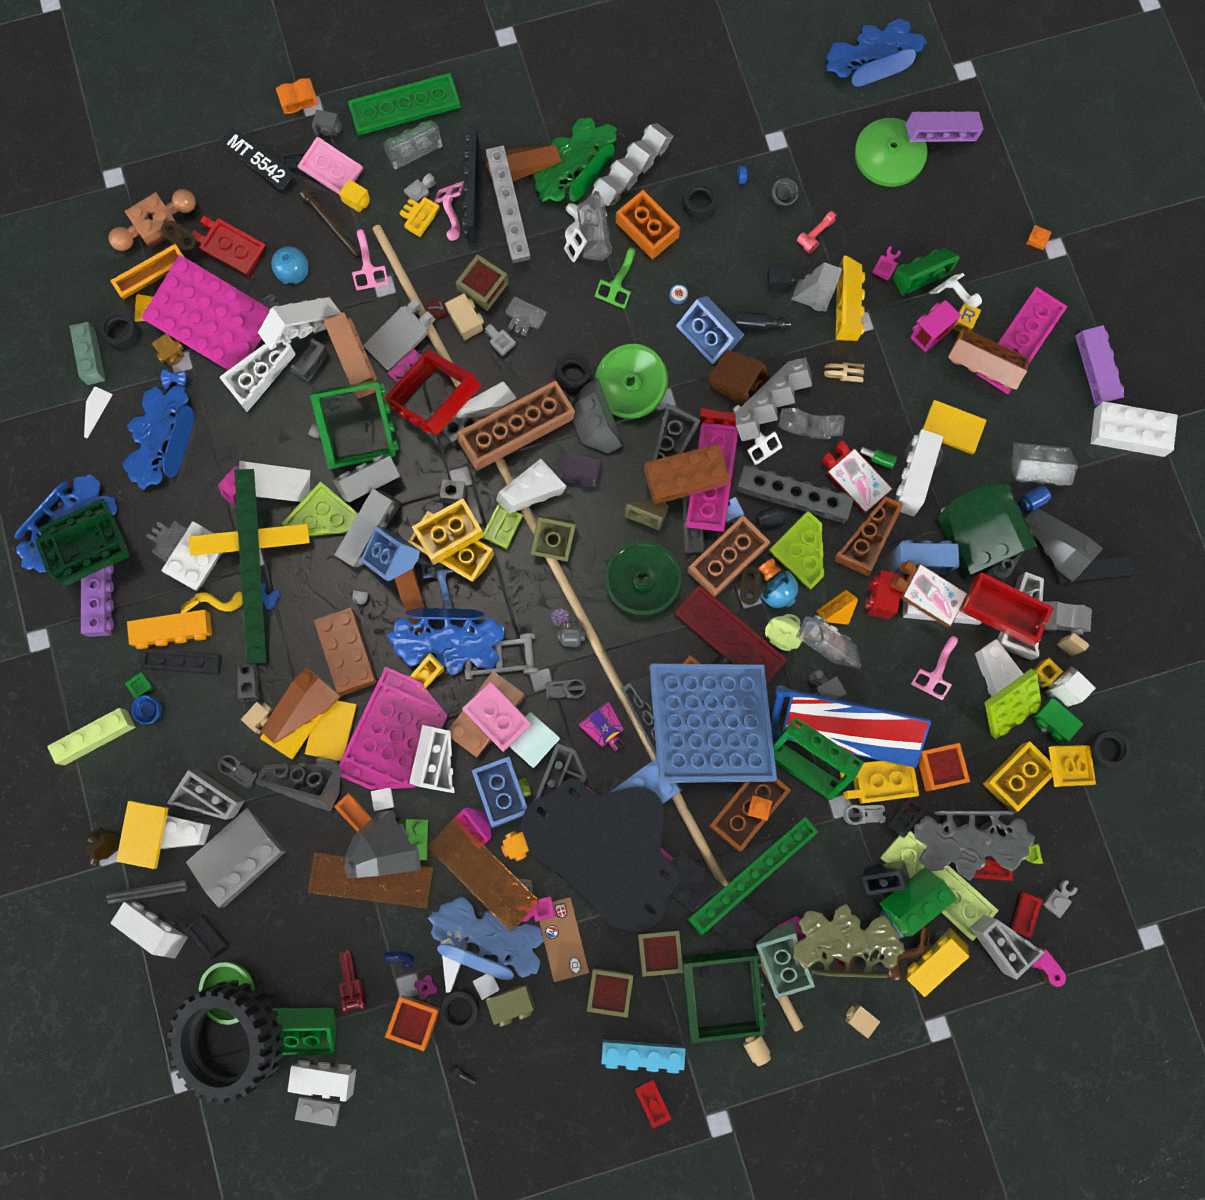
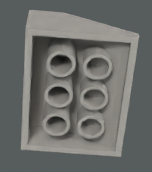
M246 808L186 863L206 894L220 908L227 906L286 851L249 808Z

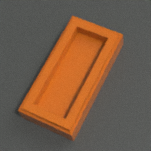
M347 793L334 806L357 832L372 819L369 813L350 793Z

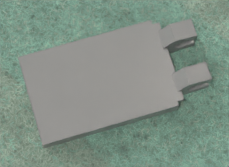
M415 298L407 307H401L363 345L388 372L429 334L426 330L435 321V318L428 311L420 317V320L415 316L423 308Z

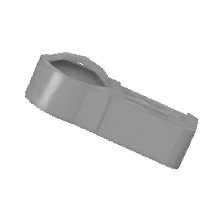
M850 805L843 812L844 820L850 825L879 821L884 823L886 821L885 816H883V812H885L883 805ZM851 808H856L859 811V813L848 812ZM849 817H860L857 822H852Z

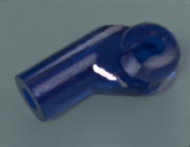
M401 951L384 954V961L386 963L403 961L404 968L414 966L413 960L415 959L411 954Z

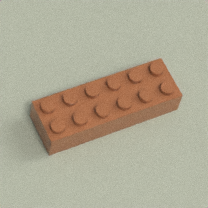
M555 380L458 431L457 440L475 470L478 471L572 421L575 410Z

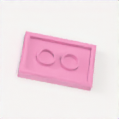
M316 137L298 164L300 170L338 195L350 179L355 182L363 170V166L319 137Z
M491 681L462 708L503 752L532 725Z

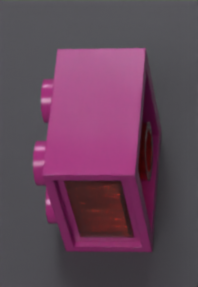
M946 300L941 304L936 303L930 309L931 312L927 316L925 314L922 315L912 329L914 332L910 338L925 353L947 335L961 317Z

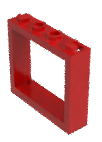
M427 350L384 399L389 403L390 410L396 414L398 412L404 420L408 419L414 426L417 427L419 425L427 434L431 432L437 436L481 387V384L472 373ZM436 368L461 383L433 415L426 420L404 407L403 404Z

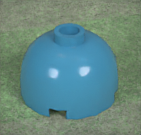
M292 246L282 247L272 256V271L280 282L284 284H298L308 275L309 262L304 253L298 248Z
M786 571V575L780 573L765 585L768 589L765 592L762 590L760 592V597L769 606L783 608L785 606L790 607L795 603L799 587L794 576L789 571Z

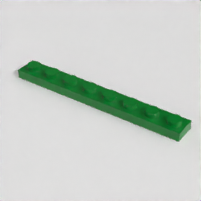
M804 817L688 919L700 935H703L818 833L817 829Z

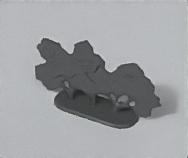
M937 811L934 812L935 815L947 816V820L943 824L937 823L932 817L925 816L919 824L914 825L915 839L927 846L919 858L924 867L931 872L944 870L946 866L953 862L956 864L958 873L969 881L975 876L976 870H980L985 866V857L989 855L1001 867L1014 871L1021 861L1025 860L1029 855V846L1034 844L1035 836L1028 832L1027 823L1022 819H1015L1009 825L999 821L998 818L1000 816L1014 815L1015 812ZM953 816H969V823L957 827L953 821ZM975 816H990L992 825L985 830L977 829L975 826ZM997 825L999 829H1004L1006 836H1001L997 832ZM946 826H949L948 832L944 831ZM1007 827L1012 829L1011 833L1007 830ZM991 828H994L993 833H990Z

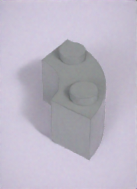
M1058 601L1044 602L1054 607L1047 624L1043 625L1046 631L1064 630L1071 631V634L1075 633L1076 635H1083V632H1091L1092 609L1089 607L1065 604Z

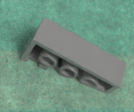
M372 489L334 555L353 567L362 566L364 563L361 562V559L375 526L385 529L402 502L384 491Z

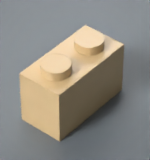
M463 293L445 303L446 310L464 341L483 331V318L480 313L476 314L474 311L475 305L471 298L467 299Z

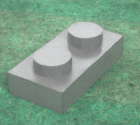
M300 1097L295 1120L336 1126L341 1104Z

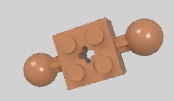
M179 189L172 195V202L164 205L155 192L125 210L133 225L127 229L124 227L112 229L109 233V243L114 249L125 251L132 246L133 238L140 234L150 249L166 240L161 232L163 223L166 221L176 222L172 214L177 211L181 213L191 212L196 205L195 196L189 190ZM175 229L169 230V234L175 233Z

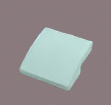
M529 712L526 718L532 725L509 747L534 768L560 738Z

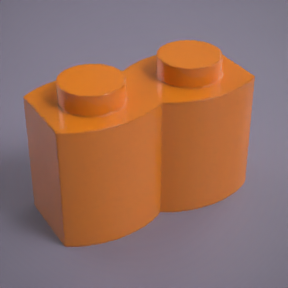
M300 78L294 83H283L276 88L284 114H291L301 109L318 105L310 78Z

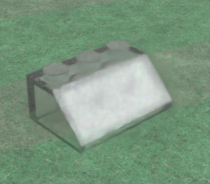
M429 120L420 123L411 130L404 131L394 138H389L383 143V147L388 159L396 170L442 147V142L437 124Z
M595 191L577 208L580 231L587 240L583 248L584 258L603 261L612 253V246L610 244L605 203L599 191Z
M1013 443L1012 473L1015 480L1020 482L1033 481L1039 484L1053 483L1058 486L1072 485L1078 464L1070 448Z
M819 616L805 617L796 635L798 639L834 664L860 669L861 661L858 649L850 641V637L838 633L836 627L827 625L825 619Z

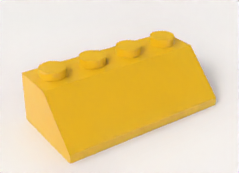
M843 256L839 268H842L837 283L836 340L858 341L860 335L864 333V324L861 323V317H864L862 300H864L865 290L862 289V283L865 280V272H862V265L848 256Z
M427 511L421 521L434 514ZM413 532L408 542L427 555L417 535ZM477 540L441 560L439 563L473 582L486 569L494 556L492 548Z

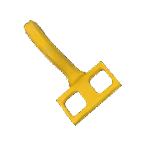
M207 592L195 594V597L181 606V613L184 614L197 605L199 601L208 602L222 611H234L243 604L242 592H236L229 602H222Z

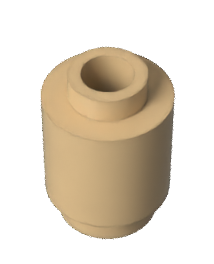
M761 1035L745 1038L746 1042L743 1045L753 1063L761 1066L771 1060L769 1055L771 1052Z

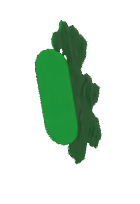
M591 117L580 118L572 127V138L559 137L552 140L551 145H556L562 162L533 173L534 187L540 193L539 198L542 201L548 199L561 201L566 194L565 188L570 186L569 199L572 202L578 201L611 163L615 152V147L611 143L617 140L615 133L617 128L610 124L595 128V122ZM583 167L584 169L574 178L575 171ZM563 179L571 180L567 184H560V181Z

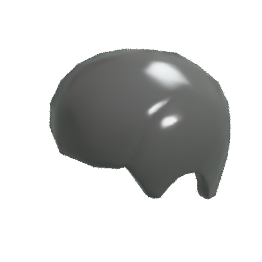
M781 178L774 183L771 189V197L779 206H789L798 198V187L793 180Z

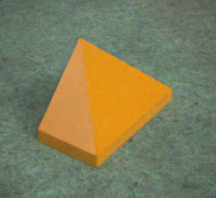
M845 590L818 609L816 613L826 622L849 625L858 599Z

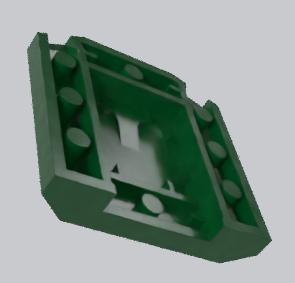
M985 484L950 501L938 517L947 540L952 541V544H958L959 567L964 578L973 576L1005 559L1037 546L1009 485Z
M104 498L41 526L39 530L41 537L37 539L36 546L45 570L52 579L64 587L130 557L113 513Z

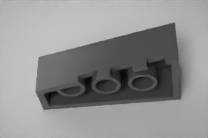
M667 403L653 461L685 453L699 428L701 420Z
M646 675L628 683L621 690L657 758L651 680Z

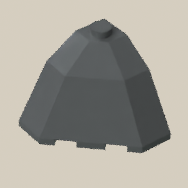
M393 810L378 812L353 836L345 856L344 870L347 878L372 877L421 870L419 849L415 844L410 843L408 840L409 834L402 824L398 825Z

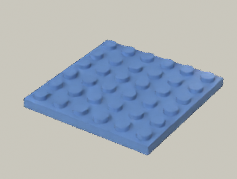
M651 664L649 666L659 783L774 782L777 780L764 665Z

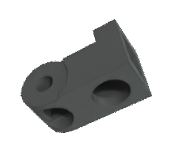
M255 663L238 666V699L243 703L260 701L257 680L258 671Z

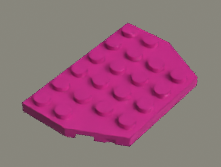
M388 667L384 668L338 765L341 767V777L370 790L416 788L415 785L409 782L422 725L443 729L448 715L426 688L422 690L424 686L420 681Z

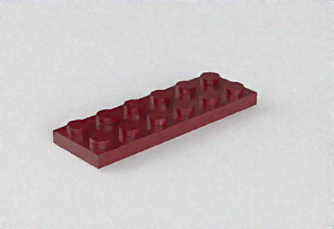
M700 585L674 613L675 616L718 653L723 655L732 665H764L766 685L787 661L785 657Z

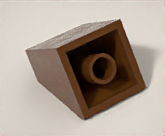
M726 349L719 358L714 370L709 374L708 381L713 390L743 406L771 377L763 362Z

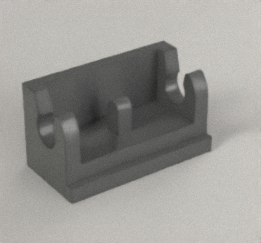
M312 338L309 341L311 342L296 365L290 367L292 373L309 382L329 354L325 345Z

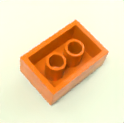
M644 190L616 212V223L652 260L679 238L680 226Z

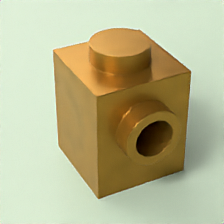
M167 333L152 343L158 351L155 355L162 363L166 362L169 366L178 364L185 357L181 351L183 349L182 345L177 339L173 341Z

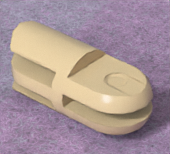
M842 362V364H826L824 369L828 371H824V375L829 378H840V381L863 382V377L858 376L864 375V370H862L864 364Z

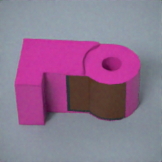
M1039 948L1045 953L1030 967H1038L1047 984L1056 987L1064 985L1066 982L1064 971L1046 949Z

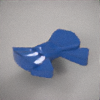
M164 369L161 372L162 385L165 389H168L172 382H177V386L185 387L187 374L185 371L171 373Z
M261 583L262 601L266 609L270 610L276 605L280 593L276 589L271 594H266V584Z

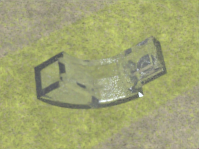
M787 408L781 410L778 426L796 435L829 439V436H842L845 417L842 415L818 416L805 413L799 408Z

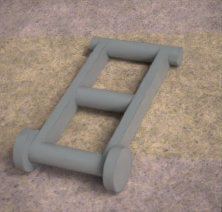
M522 634L520 639L499 641L492 645L500 657L499 661L495 663V669L473 671L472 662L469 660L465 661L466 680H473V676L491 674L492 671L495 673L523 671V674L538 673V668H534L532 639H535V634ZM524 644L526 665L503 668L501 646Z

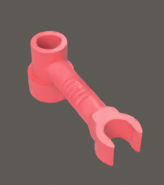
M830 211L823 221L808 235L803 232L798 237L797 241L804 246V250L809 254L819 245L815 237L827 226L835 222L837 215L833 211Z

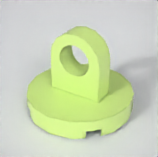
M793 614L772 618L765 628L766 637L768 636L770 639L769 642L781 650L790 651L794 648L797 649L802 643L804 636L800 627V619Z

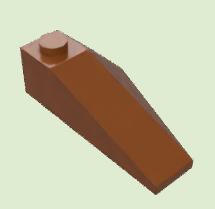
M556 145L505 149L512 182L562 162ZM484 155L483 157H484L486 166H487L488 171H489V174H490V169H489L487 157H486V155Z
M305 667L292 681L261 729V732L275 744L295 732L296 728L311 722V719L326 713L341 696L316 673Z

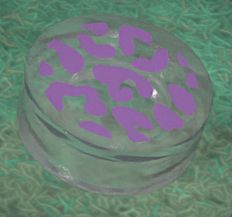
M558 608L552 612L551 622L555 627L559 628L563 622H570V615L567 610Z

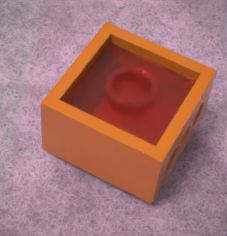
M960 743L921 752L918 764L925 791L970 782Z
M402 994L396 1004L385 1038L424 1051L428 1046L440 1007Z

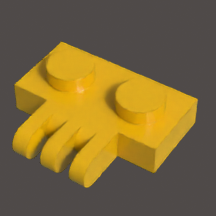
M426 197L422 199L420 204L409 199L407 201L409 205L405 204L404 210L399 212L402 217L407 219L404 225L405 229L419 237L422 236L440 210L439 205Z

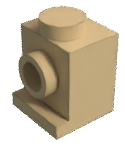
M256 702L241 720L255 733L260 734V728L265 725L273 709L265 702L263 705Z

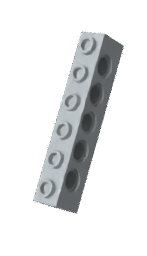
M504 145L486 149V157L512 263L529 260L530 252Z

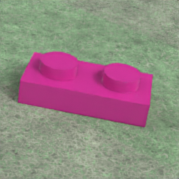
M413 348L387 373L388 376L397 384L422 356Z

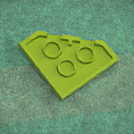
M320 481L282 524L284 526L307 524L309 536L342 534L348 532L358 513Z
M807 511L768 552L807 589L811 590L824 577L822 523Z

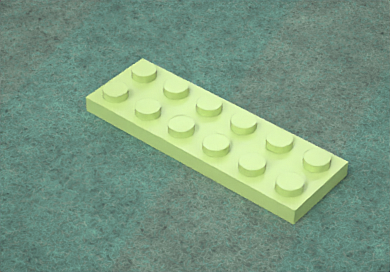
M909 831L905 838L899 835L880 858L885 863L905 861L909 877L911 878L924 868L919 858L927 846L915 839V835ZM949 865L944 870L933 871L932 873L943 880L957 898L941 914L971 941H974L976 935L970 927L983 915L993 918L999 910Z

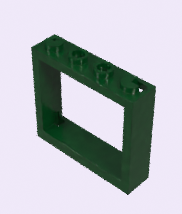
M755 949L682 956L691 1043L765 1035L764 1026H767L766 1014L762 1012V1007H765L764 994L761 995L760 988L764 987V983L758 969L762 968L760 955L756 954ZM749 961L755 1021L698 1028L692 967Z

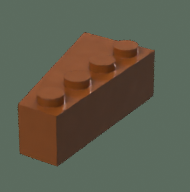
M885 496L868 519L837 553L835 562L870 577L903 504Z

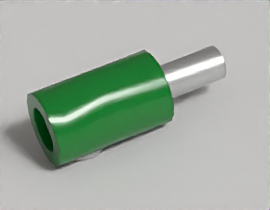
M862 447L860 453L871 457L872 462L889 469H893L897 460V456L877 448L875 451Z

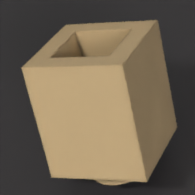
M858 1004L855 1007L851 1006L846 1013L847 1018L845 1021L866 1038L871 1036L880 1023L879 1020Z

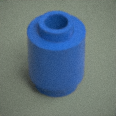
M1037 486L1023 494L1020 502L1025 510L1033 511L1046 504L1051 498V494L1045 486Z

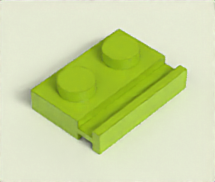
M498 504L483 533L484 537L482 539H486L507 550L523 518V514L518 512L508 514Z

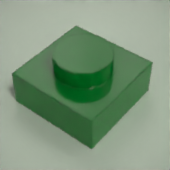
M142 672L125 683L135 699L146 695L154 689Z

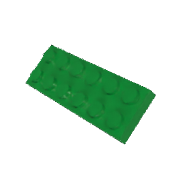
M451 73L348 101L358 136L461 108Z

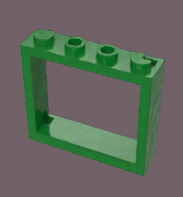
M379 379L311 392L310 398L328 469L373 461V458L381 454L390 457L396 456V450H399L397 439H393L392 432H395L393 421H389L390 407L383 395H386L384 384H380ZM375 387L389 448L336 458L321 398Z
M796 717L793 718L773 742L775 764L829 800H832L856 778L864 764L862 760ZM797 723V724H799L801 727L799 728V727H797L796 725L794 726V724ZM788 738L792 739L845 775L840 780H837L784 743Z

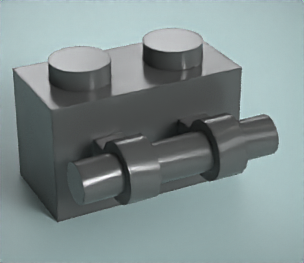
M815 670L809 676V682L817 686L810 694L833 699H840L847 694L837 676L828 681L821 670Z

